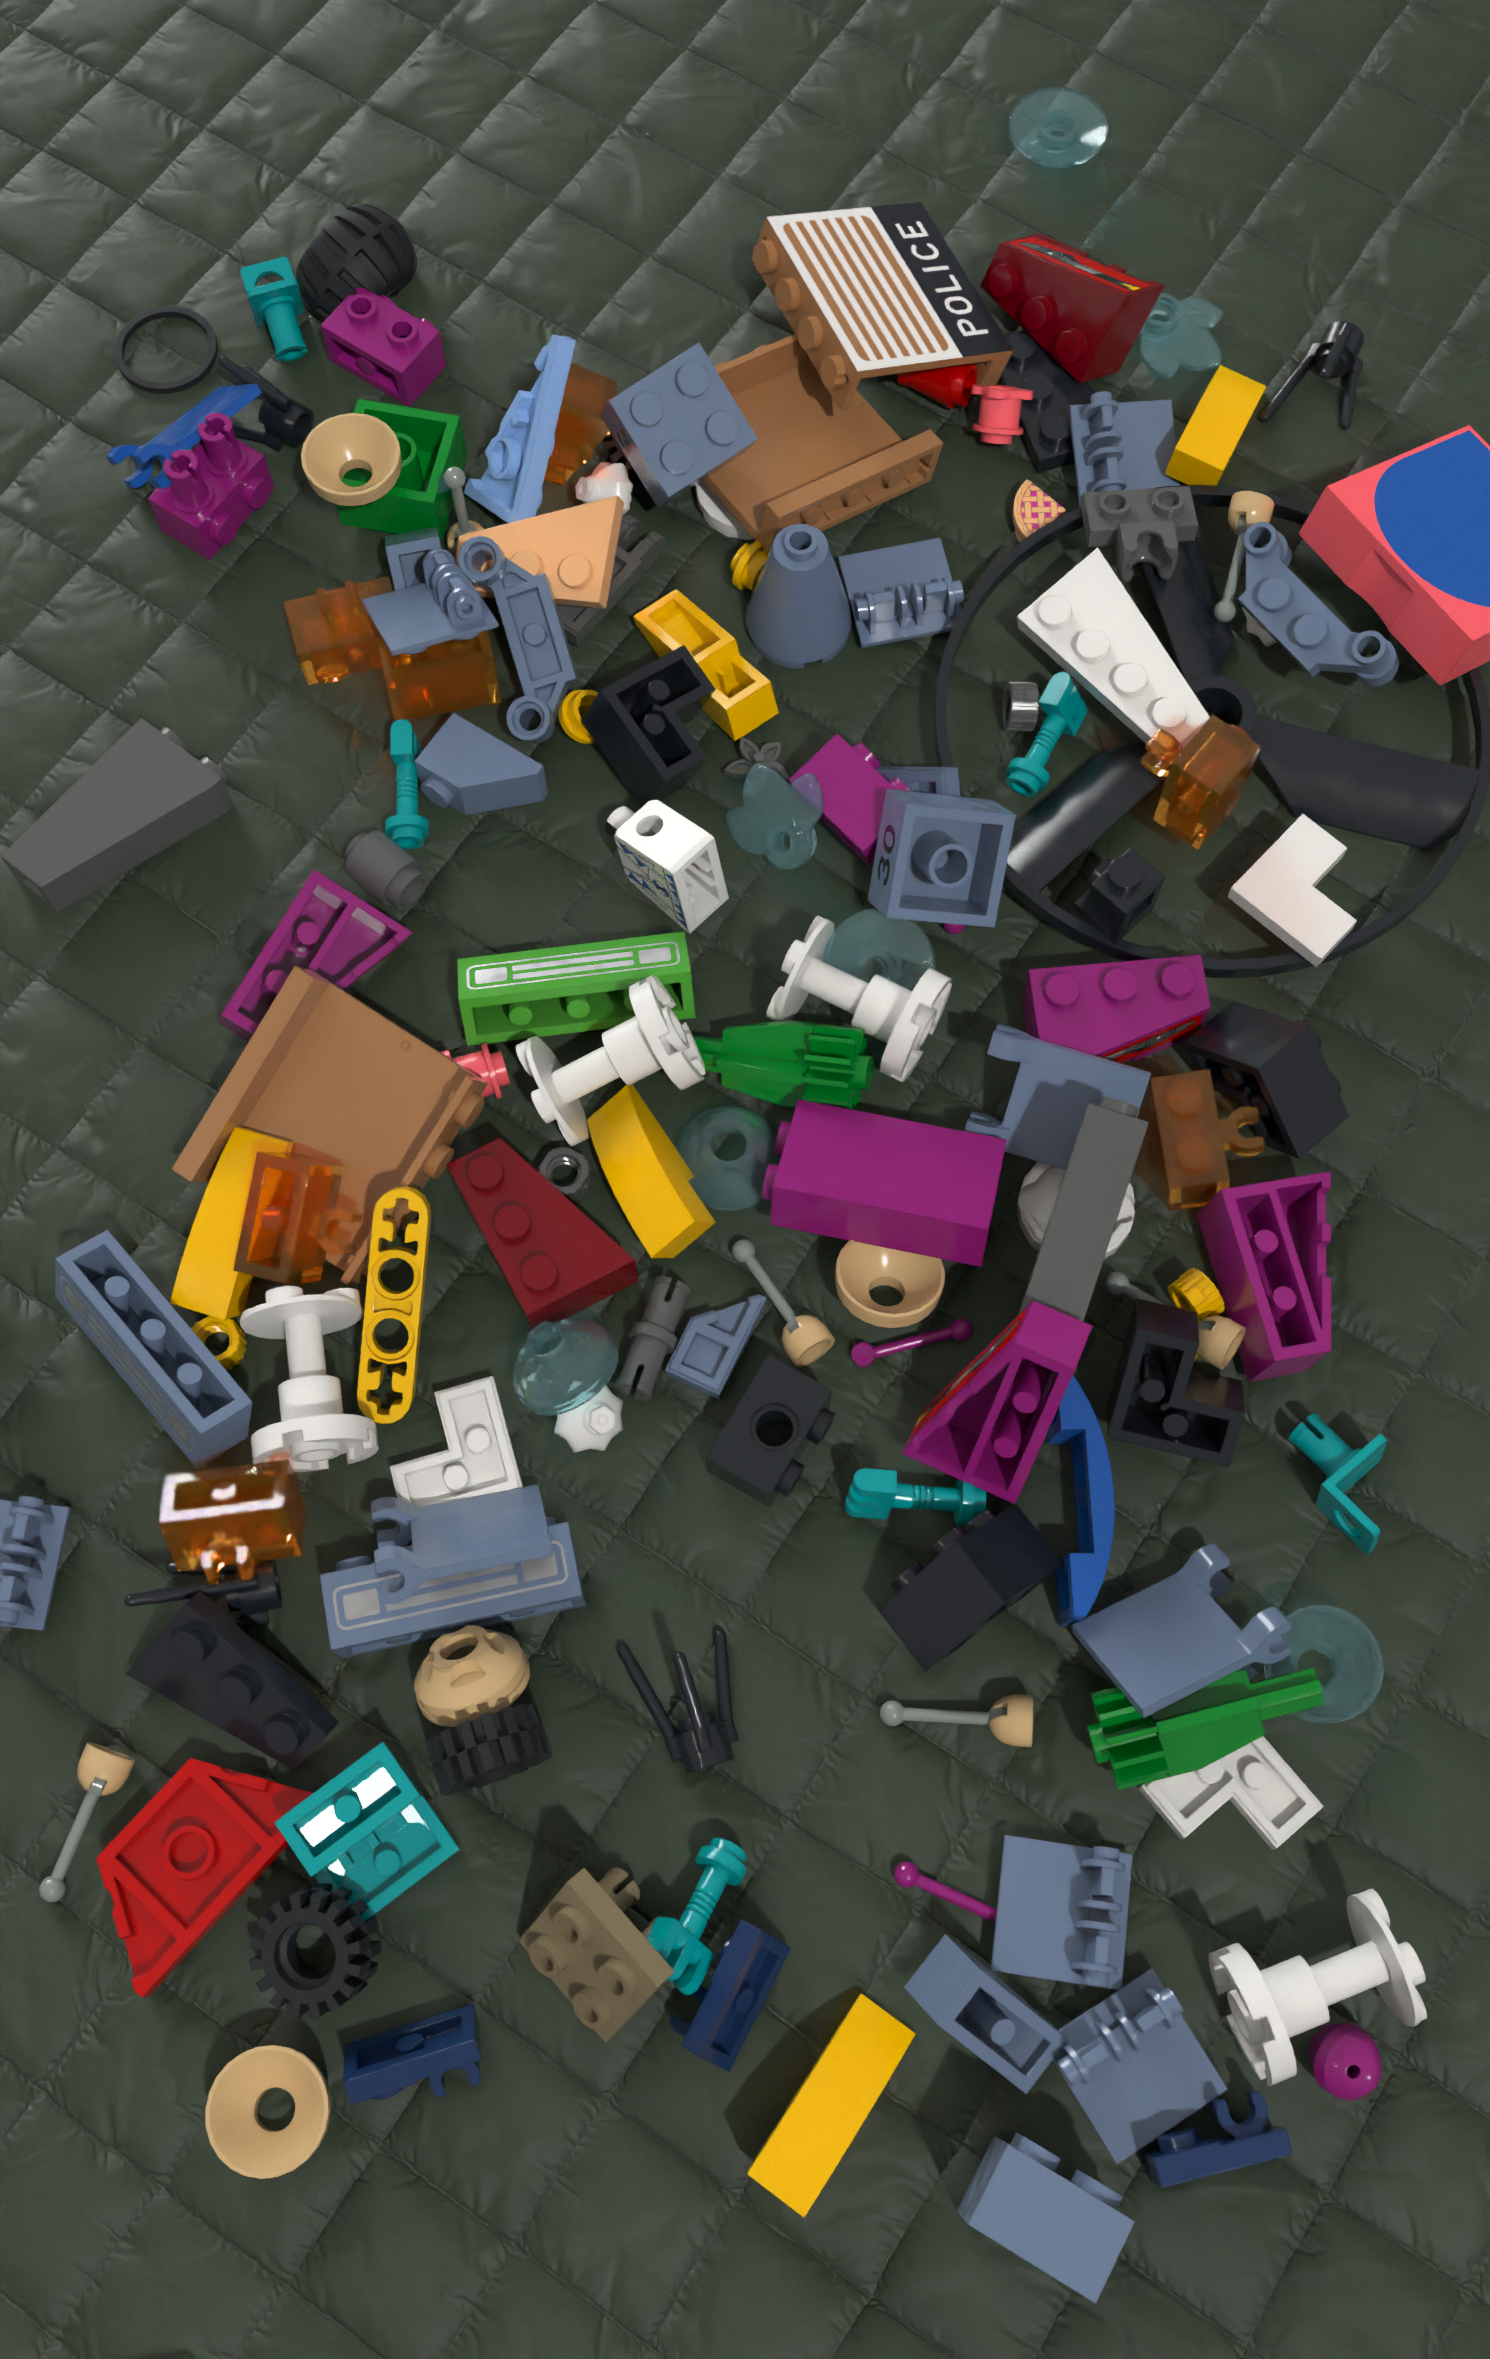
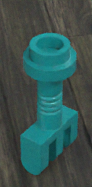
M1059 672L1052 676L1039 700L1046 718L1025 758H1012L1006 769L1009 776L1006 784L1010 789L1022 796L1032 798L1036 796L1038 791L1045 790L1050 780V775L1044 769V766L1061 734L1076 736L1087 714V706L1074 686L1071 677L1066 672Z
M399 719L393 722L390 729V756L396 766V815L390 816L385 820V834L403 849H417L424 845V838L429 835V820L418 815L417 789L419 776L414 762L423 749L411 723L405 719Z
M864 1468L858 1470L853 1477L848 1495L844 1501V1509L852 1517L884 1520L887 1519L891 1508L931 1509L932 1511L953 1512L955 1524L966 1525L977 1515L985 1511L986 1491L959 1479L956 1480L955 1487L933 1486L931 1488L924 1485L919 1487L918 1485L897 1483L896 1470Z
M713 1838L710 1845L702 1846L698 1852L695 1862L704 1872L679 1922L673 1918L657 1917L647 1937L650 1944L675 1971L667 1980L673 1981L674 1986L684 1995H691L698 1990L715 1956L699 1939L707 1925L710 1914L713 1912V1908L716 1906V1902H718L726 1884L740 1885L747 1873L746 1866L744 1865L747 1858L746 1853L736 1844L723 1838Z

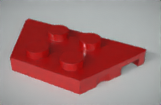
M190 1758L96 1857L104 1887L111 1893L114 1908L112 1915L119 1939H124L135 1976L131 1978L133 1988L141 1998H148L289 1845L274 1822L312 1795L313 1792L300 1790Z

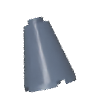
M807 524L790 525L776 535L746 610V625L756 651L773 664L791 669L805 668V663L822 659V663L833 659L846 645L852 625L850 604L828 541L819 529Z

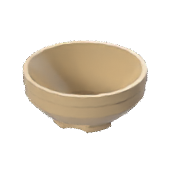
M360 413L340 414L323 421L309 433L301 452L302 468L313 490L325 500L344 506L365 505L387 494L400 476L402 466L400 444L394 431L380 419ZM355 468L367 469L372 473L371 479L359 487H350L342 482L345 473Z
M849 1240L841 1249L836 1261L835 1285L843 1305L862 1321L878 1327H906L918 1323L936 1307L944 1288L945 1270L942 1260L939 1258ZM881 1285L891 1286L901 1293L903 1300L894 1306H882L871 1299L869 1291Z
M467 1625L459 1631L441 1635L432 1644L429 1654L422 1662L415 1677L414 1690L422 1714L430 1722L440 1726L458 1727V1724L465 1721H473L479 1719L481 1715L490 1712L494 1714L501 1709L509 1707L522 1694L528 1684L530 1664L518 1641L512 1636L476 1625Z
M279 2045L260 2046L245 2051L227 2063L216 2077L209 2091L205 2108V2125L210 2144L220 2160L230 2169L244 2176L265 2179L289 2173L309 2160L320 2146L329 2125L331 2095L326 2079L320 2069L305 2054L291 2047ZM274 2087L288 2091L295 2102V2113L292 2121L286 2128L280 2131L266 2128L258 2117V2104L261 2097L266 2091Z

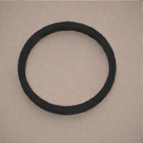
M178 306L156 307L138 314L123 327L115 344V359L124 378L133 386L143 391L157 394L183 391L200 382L213 368L218 353L217 339L209 322L197 312ZM178 317L192 321L200 326L209 339L208 353L200 367L185 378L166 383L150 382L139 378L126 366L124 361L126 343L131 335L142 325L159 318Z

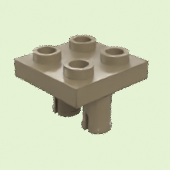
M614 1867L597 1883L589 1872L583 1868L566 1882L519 1942L529 1953L534 1967L541 1974L549 1977L572 2003L574 2012L579 2020L587 2027L594 2029L601 2039L607 2043L675 1971L647 1940L657 1918L653 1919L643 1932H640L624 1914L628 1908L633 1907L640 1899V1890L634 1880L618 1894L614 1893L618 1888L617 1886L629 1874L621 1868Z

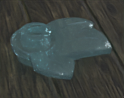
M1161 293L1138 334L1142 338L1139 352L1143 362L1153 373L1167 379L1174 376L1179 366L1193 371H1203L1218 366L1222 359L1221 352L1208 330L1220 321L1223 311L1213 303L1202 298L1189 297L1178 301L1169 294Z
M761 763L754 764L744 782L743 801L745 806L732 809L726 814L728 829L738 845L746 852L765 853L768 860L780 869L800 868L809 861L817 846L814 826L823 814L824 808L823 794L819 782L813 773H808L789 785L774 769ZM785 832L789 835L791 841L788 851H786L783 843Z

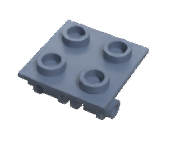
M1102 391L1091 395V404L1069 406L1079 508H1081L1083 493L1180 486V481L1164 474L1176 447L1172 400L1117 402L1112 400L1111 392Z
M941 538L838 556V563L861 648L952 631L954 623L961 612L959 602L964 601V592L961 581L952 580Z
M444 549L431 550L424 558L423 572L425 583L361 600L364 609L392 656L402 653L417 654L426 650L431 645L453 639H471L478 636L482 631L498 627L497 620L469 578L456 565L451 553Z
M19 1496L18 1502L0 1500V1626L45 1631L70 1516V1507L44 1505V1500L29 1496Z
M1004 1835L991 1971L1114 1990L1122 1988L1133 1854L1121 1853L1119 1849L1093 1846V1848Z
M1152 1968L1060 2028L1059 2031L1068 2040L1053 2059L1116 2165L1228 2090L1182 2017L1181 2013L1184 2010L1178 1999L1169 1988H1164Z

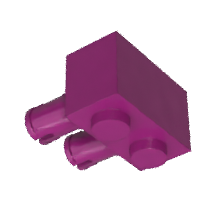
M222 413L207 415L205 417L207 425L200 422L197 430L202 440L192 451L177 450L171 454L172 461L165 460L163 468L171 485L166 488H157L148 498L161 531L208 560H211L222 546L228 545L234 539L238 528L256 509H260L265 505L271 492L274 490L264 455L236 439L231 419Z

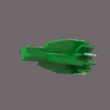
M785 1020L726 1027L723 1030L722 1039L693 1036L702 1056L705 1071L721 1073L722 1086L780 1106L796 1108L799 1099L857 1110V1103H861L862 1099L861 1090L868 1091L871 1085L873 1057L864 1055L868 1040L864 1038L865 1029L826 1024L818 1025L816 1023Z
M1313 1667L1252 1683L1249 1681L1246 1670H1237L1145 1718L1138 1713L1118 1687L1091 1693L1098 1723L1087 1725V1730L1097 1764L1109 1761L1118 1790L1202 1769L1266 1735L1262 1721L1324 1706L1325 1702L1322 1696L1323 1691L1320 1681L1317 1679Z

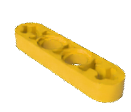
M408 1186L395 1187L383 1194L375 1205L372 1219L357 1400L363 1415L380 1424L394 1423L401 1419L410 1409L416 1390L431 1208L425 1195L419 1190ZM399 1198L407 1199L409 1210L419 1213V1220L411 1221L407 1225L404 1242L417 1241V1252L403 1246L382 1248V1238L391 1242L396 1238L397 1222L395 1219L386 1216V1209L394 1208L398 1204ZM391 1258H400L408 1262L414 1271V1280L411 1287L397 1292L388 1289L380 1278L382 1264ZM388 1318L401 1321L408 1330L409 1339L407 1345L398 1351L383 1349L375 1339V1328L378 1322ZM372 1359L385 1364L404 1361L407 1363L406 1371L399 1367H396L393 1371L392 1390L402 1393L403 1399L394 1400L390 1409L381 1408L380 1398L370 1395V1390L378 1389L381 1385L384 1375V1366L371 1367Z

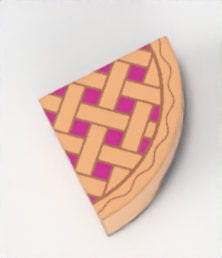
M1028 479L1019 488L1013 506V523L1019 543L1039 528L1065 515L1066 512L1065 508Z

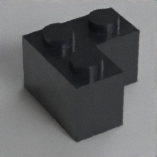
M683 645L601 689L580 720L641 807L652 800L660 801L683 788L707 759L684 725L696 717L716 689L688 649Z
M1232 1001L1183 1042L1204 1087L1241 1100L1262 1145L1300 1159L1349 1117L1340 1096L1341 1085L1337 1078L1329 1071L1320 1051L1321 1040L1316 1031L1303 1021L1291 1020L1272 1014L1265 1009H1256Z
M1136 1298L1107 1403V1438L1229 1467L1245 1416L1242 1381L1192 1369L1199 1346L1197 1312Z
M1017 1504L997 1516H994L989 1509H986L961 1530L959 1527H955L935 1542L928 1550L934 1557V1560L925 1568L918 1562L891 1583V1587L897 1594L878 1611L926 1672L956 1652L996 1616L1025 1598L1062 1566L1064 1562Z

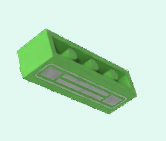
M685 931L457 959L458 1000L467 1046L528 1039L535 1036L545 1037L613 1028L636 1016L629 997V986L651 975L656 976L673 998L677 1006L671 1009L678 1020L696 1018Z

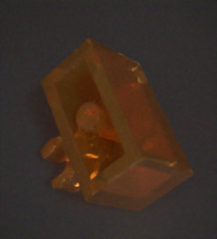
M571 363L554 434L555 446L548 460L544 480L563 486L565 481L571 477L581 464L586 465L589 462L595 447L605 436L609 437L612 435L600 414L607 402L616 396V380Z
M389 576L358 584L350 580L345 582V587L327 592L324 588H319L316 590L315 595L283 602L297 656L308 685L320 682H336L347 675L371 669H387L398 662L411 659L410 654L391 655L362 605V599L393 591Z
M488 630L482 631L478 636L471 639H453L431 645L426 650L417 654L402 653L395 656L391 655L381 636L376 637L394 722L399 719L410 720L501 703L495 659Z
M1215 715L1209 718L1184 749L1172 734L1159 729L1146 744L1145 748L1149 751L1140 762L1150 772L1158 776L1167 777L1153 819L1197 850H1200L1238 805L1261 746L1253 742L1243 729L1235 725H1228Z
M1210 1069L1150 1078L1151 1107L1169 1211L1205 1206L1221 1189L1229 1188L1230 1178L1225 1156L1226 1150H1232L1241 1156H1255L1264 1151L1263 1137L1248 1139L1238 1133V1129L1241 1126L1258 1123V1108L1250 1106L1241 1107L1233 1111L1228 1119L1219 1120Z
M257 1152L233 1271L287 1285L321 1281L326 1252L332 1254L354 1253L356 1245L343 1242L337 1233L338 1225L342 1220L346 1222H361L363 1216L362 1213L353 1208H336L344 1165L292 1152Z
M289 1459L165 1476L158 1525L178 1571L203 1569L208 1583L212 1585L217 1584L219 1579L218 1573L223 1566L236 1564L241 1579L250 1580L255 1570L254 1562L302 1556L306 1506Z

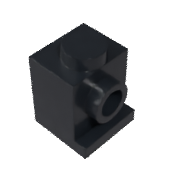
M1130 847L1122 856L1114 860L1108 858L1094 870L1086 883L1090 890L1075 903L1074 909L1114 944H1117L1154 909L1165 876Z

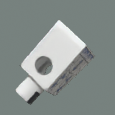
M658 800L647 802L636 813L628 807L622 806L614 810L606 821L605 831L616 842L628 879L689 934L729 899L715 839L711 834Z

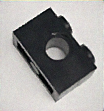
M768 1354L706 1456L707 1472L769 1508L778 1493L788 1498L805 1469V1465L798 1462V1459L809 1441L816 1445L821 1443L836 1416V1413L829 1410L832 1390ZM778 1422L785 1425L790 1430L792 1436L785 1444L773 1447L764 1444L758 1438L757 1433L765 1424Z

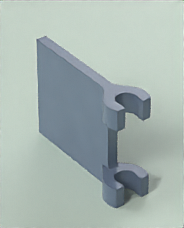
M997 1024L987 1054L1004 1060L1020 1062L1004 1120L1001 1122L989 1115L972 1111L964 1131L1007 1139L1005 1152L1065 1170L1088 1103L1099 1106L1103 1097H1109L1137 1106L1140 1110L1151 1072L1040 1040L1016 1028Z
M539 1484L422 1507L410 1505L395 1497H381L371 1502L373 1523L384 1520H393L397 1523L392 1529L377 1531L378 1549L374 1551L376 1573L388 1570H396L401 1573L398 1578L380 1581L381 1598L384 1604H396L405 1601L427 1580L553 1556ZM411 1539L413 1552L403 1548Z
M1215 1543L1208 1544L1197 1550L1176 1574L1072 1625L1075 1637L1143 1718L1250 1663L1274 1664L1291 1654L1290 1644L1281 1636L1291 1630V1623L1276 1607H1270L1258 1613L1242 1631L1214 1601L1213 1598L1219 1597L1231 1589L1230 1580L1220 1571L1230 1566V1560Z

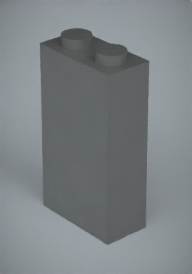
M1103 1097L1099 1106L1088 1103L1031 1271L1018 1316L1033 1301H1036L1082 1322L1084 1321L1149 1124L1147 1121L1136 1118L1139 1107L1109 1097Z

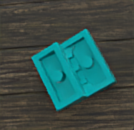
M385 1742L377 1745L274 1822L310 1877H315L319 1884L332 1883V1892L342 1886L353 1891L348 1900L350 1904L355 1903L361 1898L369 1906L368 1909L360 1914L364 1923L461 1850L447 1827Z

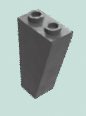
M141 717L1 857L21 885L58 913L226 814L234 806L225 785L228 778L223 770L209 758L203 757L199 761L188 753L186 744L172 730L163 727L159 731Z

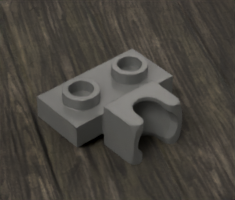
M1190 486L1083 493L1081 512L1088 547L1116 546L1114 557L1118 577L1121 581L1128 582L1132 579V567L1138 562L1153 564L1157 569L1159 577L1162 579L1172 577L1177 563L1178 542L1195 541L1198 529Z

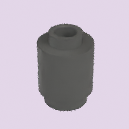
M375 830L368 834H359L350 842L345 851L344 857L346 862L344 870L346 875L386 907L395 906L400 911L410 908L420 899L428 885V876L422 871V864L382 831Z

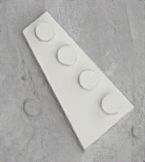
M1098 547L1017 616L1018 628L1168 764L1210 728L1209 715Z

